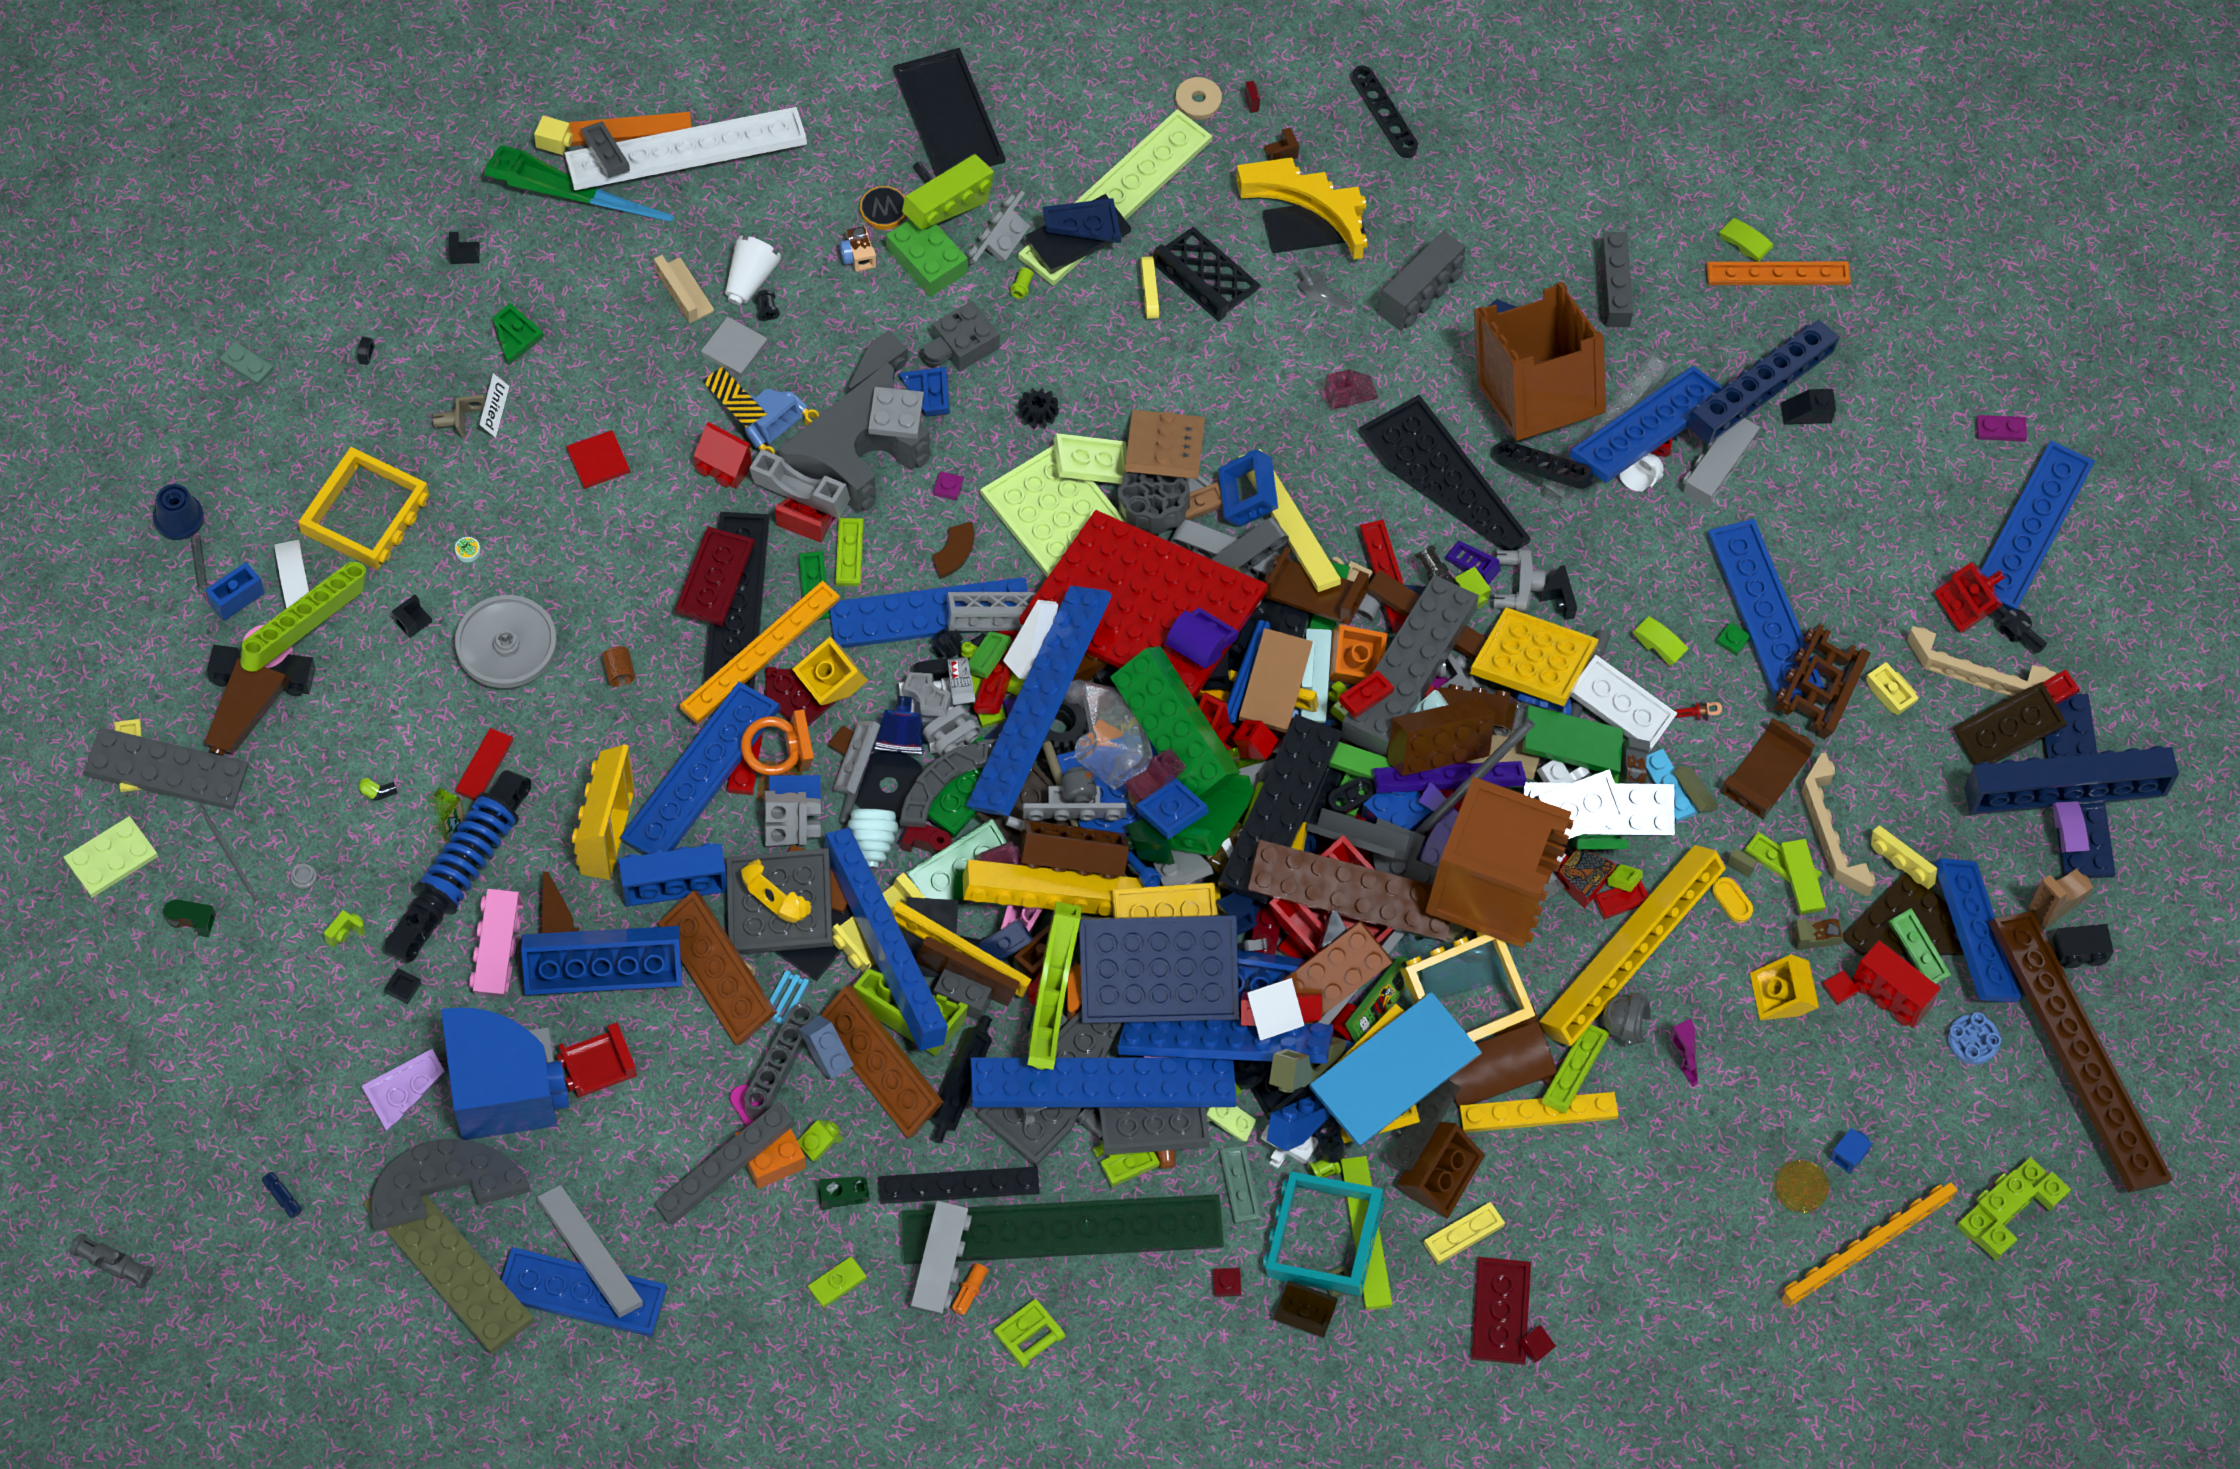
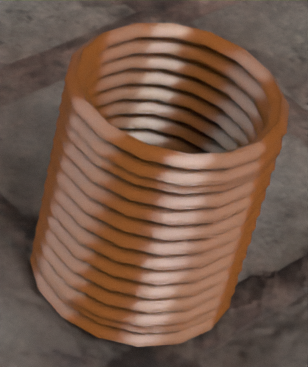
M615 646L604 651L602 658L609 684L619 687L621 686L618 685L620 683L626 682V685L632 683L636 676L629 649L624 646ZM618 675L624 676V677H622V678H625V679H623V680H626V681H624V682H619V681H622V680H618V679H620V678H617V677H619Z

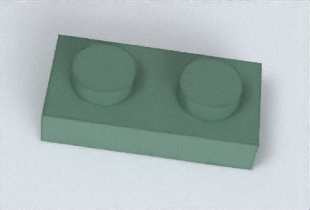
M236 342L220 357L222 364L258 387L274 370L273 365Z

